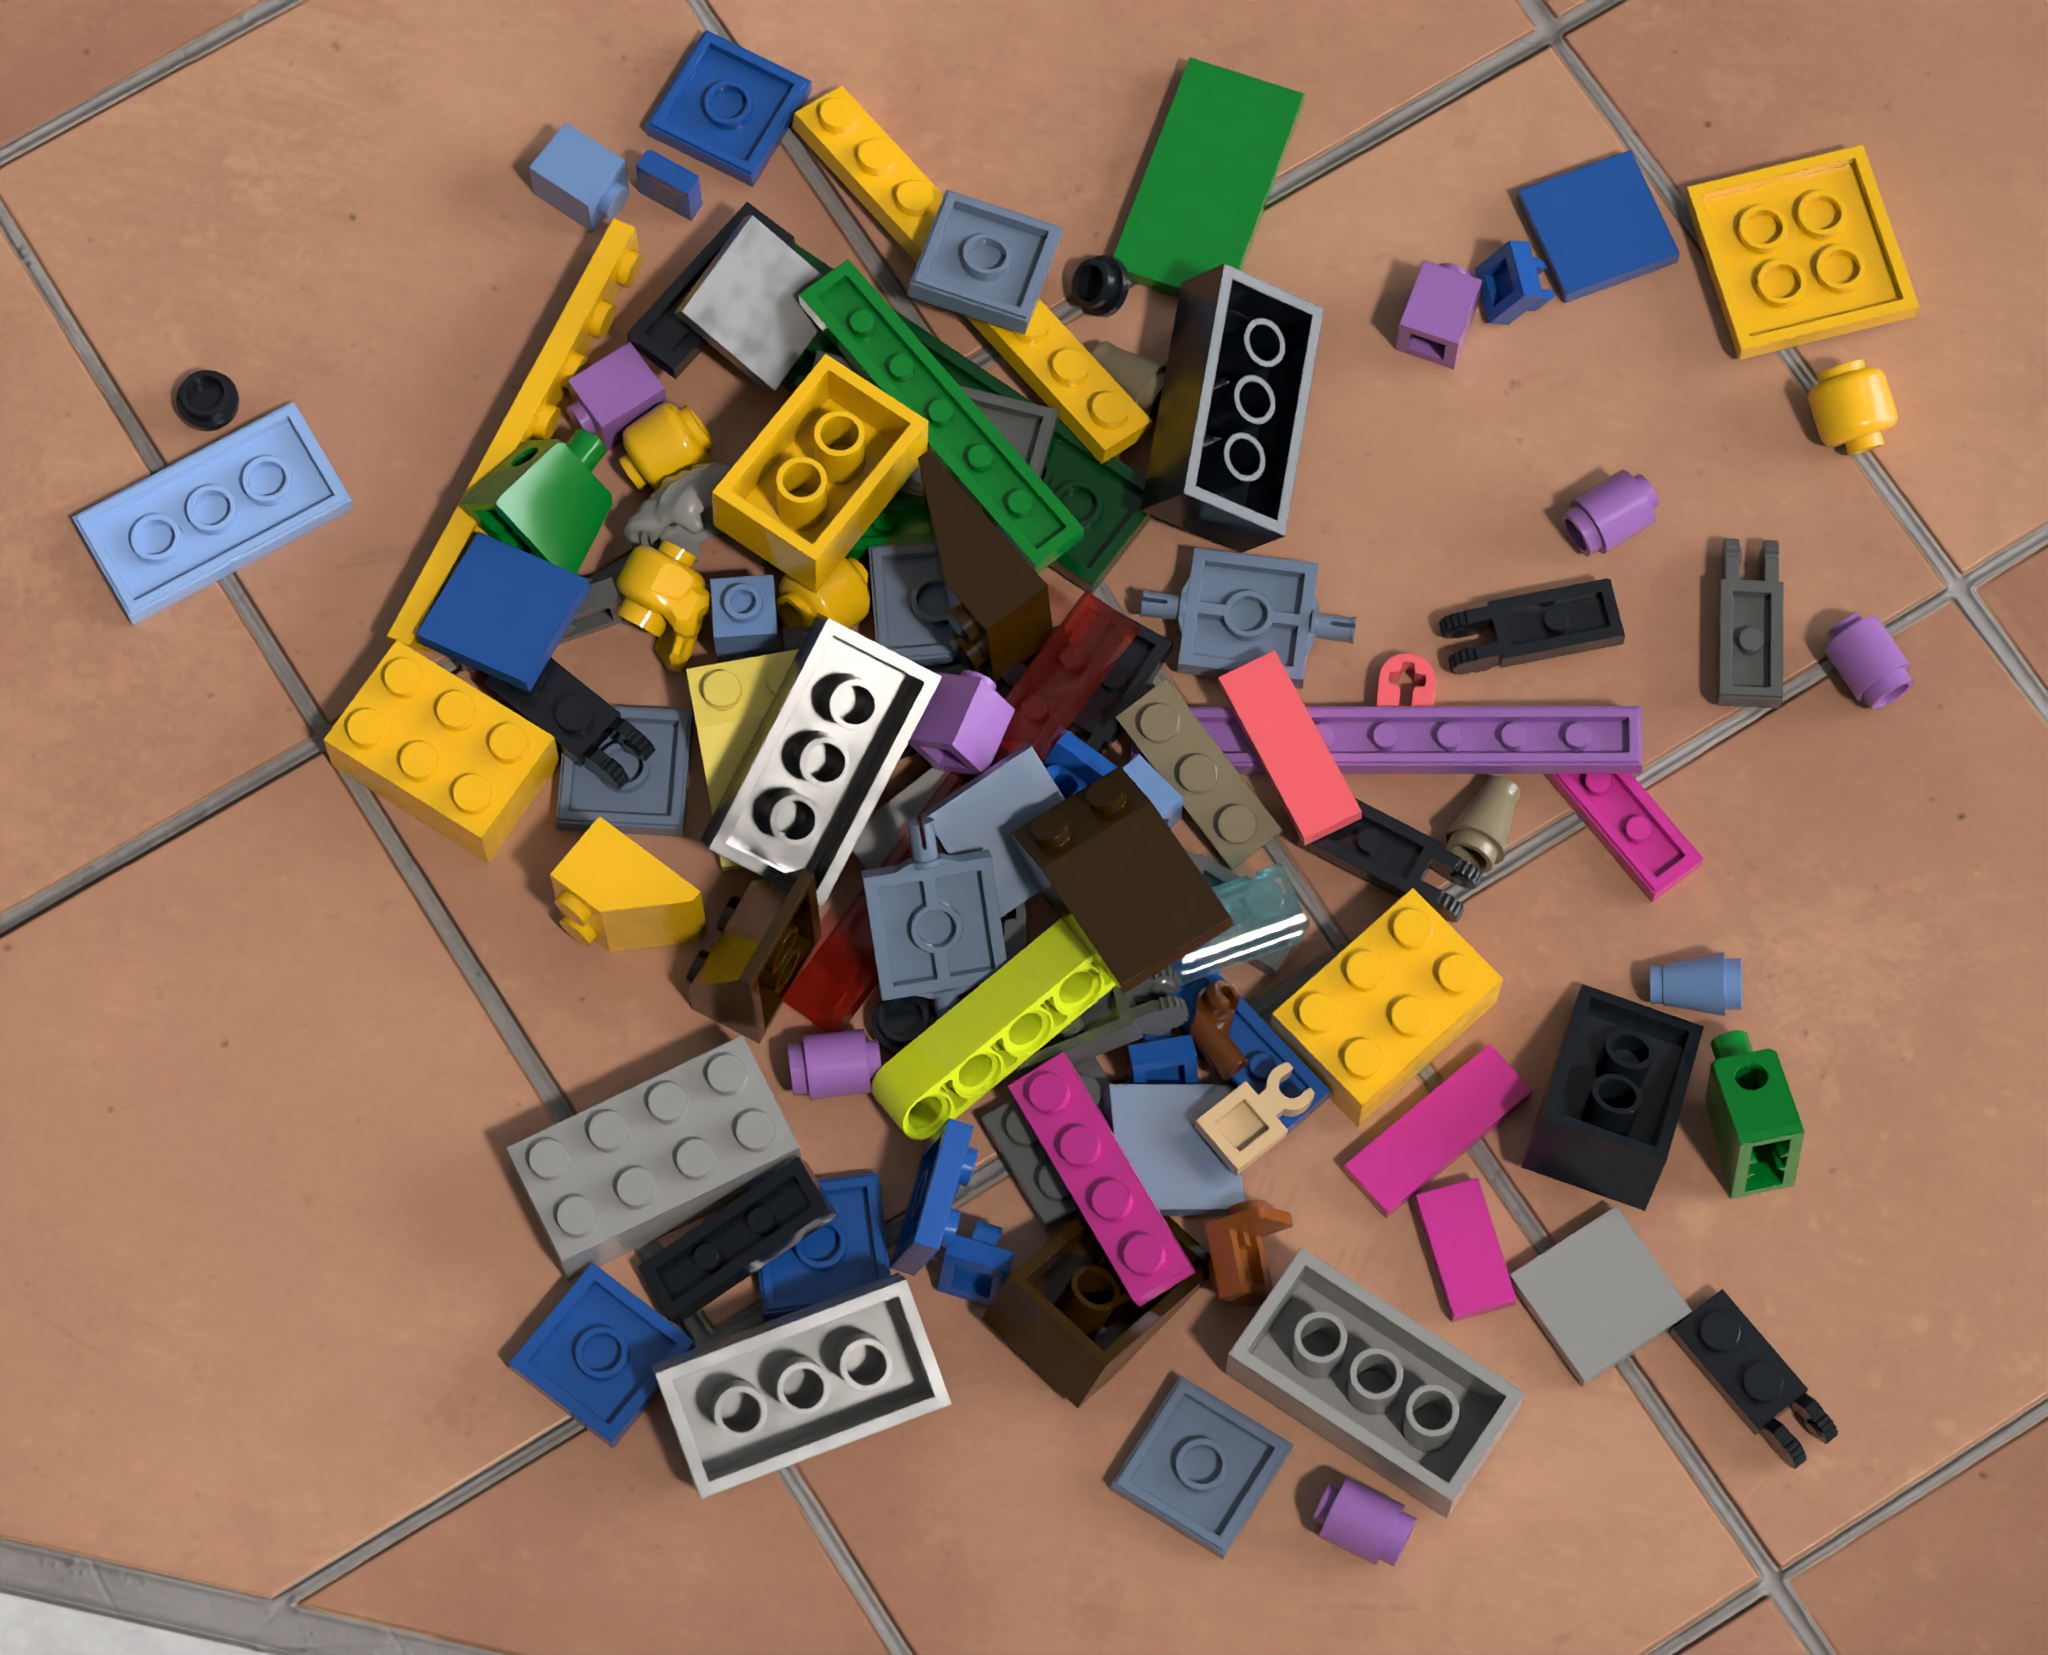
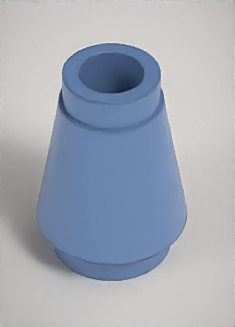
M1723 952L1665 963L1663 965H1651V1004H1664V1006L1726 1016V1010H1742V958H1726V953Z

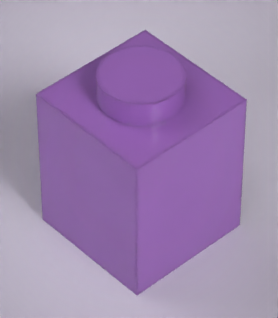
M1423 261L1399 324L1396 350L1454 369L1478 307L1482 280L1472 277L1470 272L1455 264L1441 263L1436 265Z
M628 342L568 380L572 404L567 406L566 410L576 429L589 431L598 437L605 445L607 452L623 442L622 435L627 426L659 404L666 402L665 388L631 342Z
M963 670L960 675L934 672L942 676L908 744L936 770L978 776L990 768L1015 709L995 691L996 684L983 674L971 670Z

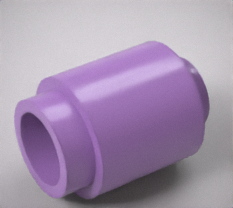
M1622 469L1571 501V509L1561 515V519L1567 534L1582 554L1590 556L1597 551L1605 554L1655 523L1654 508L1659 505V501L1651 484L1643 475L1637 474L1633 477L1629 472Z
M1855 613L1841 620L1828 632L1831 641L1825 647L1824 652L1857 701H1866L1871 710H1878L1889 705L1913 686L1914 681L1908 673L1911 665L1878 616L1874 615L1863 619L1860 613Z
M864 1028L804 1035L803 1042L787 1044L793 1096L810 1094V1100L872 1093L870 1080L874 1079L876 1073L882 1067L878 1040L865 1041Z
M1349 1477L1346 1478L1341 1488L1331 1483L1328 1485L1313 1516V1520L1323 1524L1319 1538L1374 1565H1377L1379 1560L1391 1566H1395L1417 1518L1403 1512L1404 1504Z

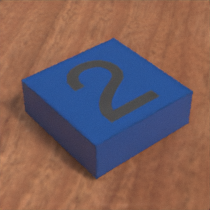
M646 150L636 165L639 192L692 221L703 205L699 176L653 150Z

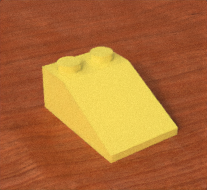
M799 649L686 669L712 816ZM719 854L722 872L745 868Z

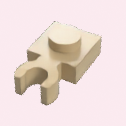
M1289 1062L1276 1066L1270 1072L1265 1090L1259 1095L1245 1081L1195 1122V1129L1235 1176L1286 1137L1288 1129L1279 1120L1281 1116L1293 1117L1300 1115L1310 1107L1315 1092L1311 1088H1308L1296 1098H1288L1281 1093L1279 1084L1287 1080L1293 1071V1067Z

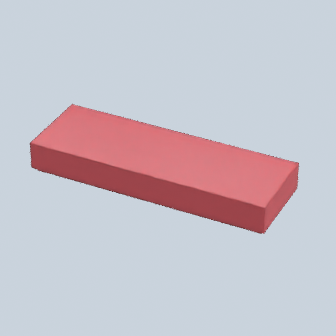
M1275 650L1218 677L1220 689L1304 846L1362 819V811Z

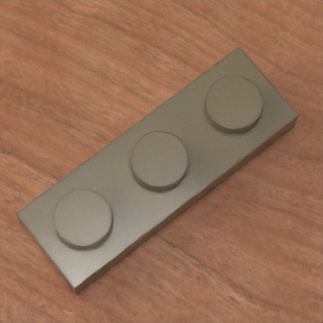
M1167 679L1163 680L1115 717L1155 770L1183 797L1184 808L1232 870L1283 832L1279 824Z

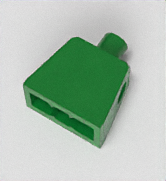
M577 429L566 444L558 439L528 440L515 449L462 500L460 505L490 537L577 574L613 504L612 494L592 473L606 454V447L598 437L583 429Z
M1735 1030L1723 1033L1711 1041L1715 1061L1710 1066L1705 1098L1730 1197L1732 1199L1794 1186L1805 1132L1778 1054L1775 1050L1769 1048L1753 1051L1749 1035L1745 1031Z

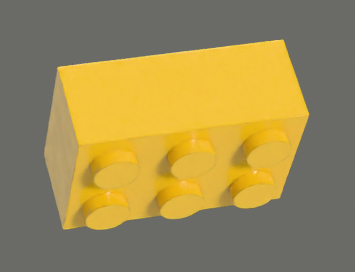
M825 354L712 491L713 525L816 593L919 466L918 458L928 451L929 421Z
M399 640L395 641L324 738L333 767L487 863L491 861L560 764L554 736Z
M1412 888L1272 1013L1270 1027L1331 1090L1330 1099L1359 1127L1497 1002L1503 978Z

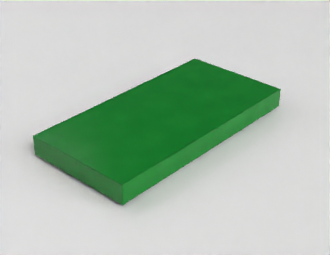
M1189 58L1113 256L1121 260L1125 265L1130 282L1179 297L1182 282L1225 263L1238 270H1242L1302 110L1305 93L1201 60Z

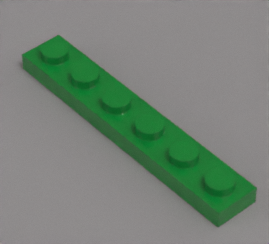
M849 259L799 294L800 306L865 380L929 421V453L1037 574L1084 539V527Z

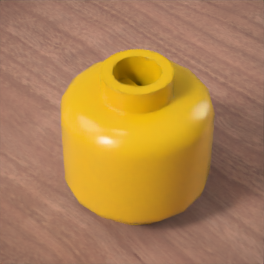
M1859 359L1816 374L1818 384L1810 389L1808 403L1822 443L1829 447L1845 445L1848 456L1884 445L1881 433L1895 425L1898 415L1883 371L1876 367L1866 368L1864 360Z
M664 402L624 429L622 438L627 454L621 457L619 462L639 490L650 484L656 491L659 489L662 481L668 476L677 475L682 470H691L693 464L711 462L708 450L715 446V442L689 405L679 409L672 403Z
M845 557L816 593L785 574L779 583V597L776 601V608L786 628L794 636L802 640L807 635L818 612L851 629L861 622L870 611V594L868 590L871 588V580L864 566L852 557Z

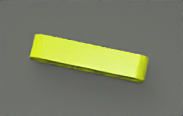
M1060 918L887 1061L878 1070L872 1081L871 1091L873 1096L909 1138L914 1140L930 1138L935 1135L948 1118L955 1120L1078 1016L1106 995L1116 984Z

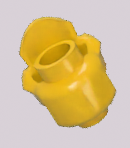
M663 539L658 550L648 545H640L632 550L616 581L617 590L624 596L616 614L657 636L655 650L668 670L681 674L693 653L697 635L704 624L703 620L711 610V593L705 589V580L702 575L691 568L697 557Z

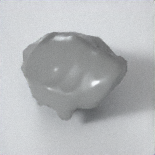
M723 461L693 464L691 470H682L677 475L668 476L662 481L659 489L653 492L649 499L640 505L637 513L627 520L624 528L626 539L633 547L648 545L657 550L663 539L696 556L697 558L694 563L698 562L701 558L699 544L723 532L713 525L712 491L734 465Z

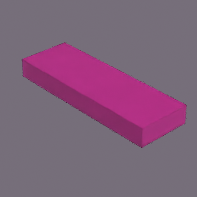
M1544 774L1651 902L1655 901L1702 865L1703 857L1632 774Z
M1489 1043L1345 1163L1343 1171L1384 1217L1387 1218L1531 1098L1533 1090Z

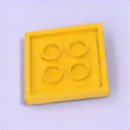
M1863 144L1687 187L1684 198L1738 360L1916 317L1919 304Z

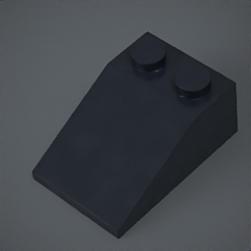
M1582 984L1535 1120L1521 1168L1645 1211L1668 1158L1704 1026Z

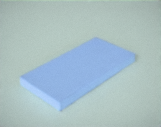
M293 401L72 518L131 624L135 625L353 510L354 506L350 496Z

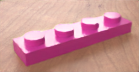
M1061 1052L1010 1084L1008 1087L1133 1301L1141 1307L1195 1273L1194 1268L1067 1055Z

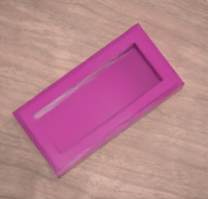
M1474 1178L1416 1194L1414 1202L1452 1322L1514 1306L1517 1301L1479 1179Z

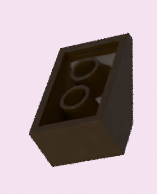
M927 451L918 458L928 521L949 609L946 615L953 627L955 636L951 639V644L968 668L975 670L980 666L995 683L1016 665L1043 647L1054 636L1048 585Z
M1121 766L1011 832L1034 887L1124 994L1235 926L1230 914L1158 810Z
M805 869L752 881L742 899L734 895L725 906L719 918L717 930L722 933L711 952L703 949L698 953L686 976L685 983L690 986L689 996L693 1010L760 1044L822 936L815 874Z
M1081 1214L1007 1278L982 1320L1078 1409L1113 1378L1210 1278L1208 1263L1211 1254L1170 1216H1163L1194 1268L1195 1273L1141 1307L1131 1298L1083 1214Z

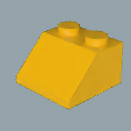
M600 816L550 874L556 897L554 903L559 909L560 916L563 917L559 923L568 934L585 946H590L595 941L611 953L700 942L708 933L701 891Z

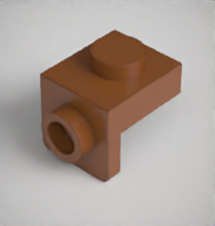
M1249 1200L1228 1207V1216L1205 1223L1211 1253L1208 1271L1212 1284L1218 1291L1219 1299L1253 1307L1263 1304L1273 1290L1262 1237L1293 1227L1291 1213L1267 1207L1264 1200Z

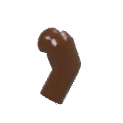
M1219 979L1212 981L1207 987L1199 991L1195 998L1188 1031L1192 1035L1196 1047L1222 1080L1226 1081L1239 1073L1248 1064L1249 1060L1229 1036L1236 1007L1240 1001L1239 992L1232 983Z

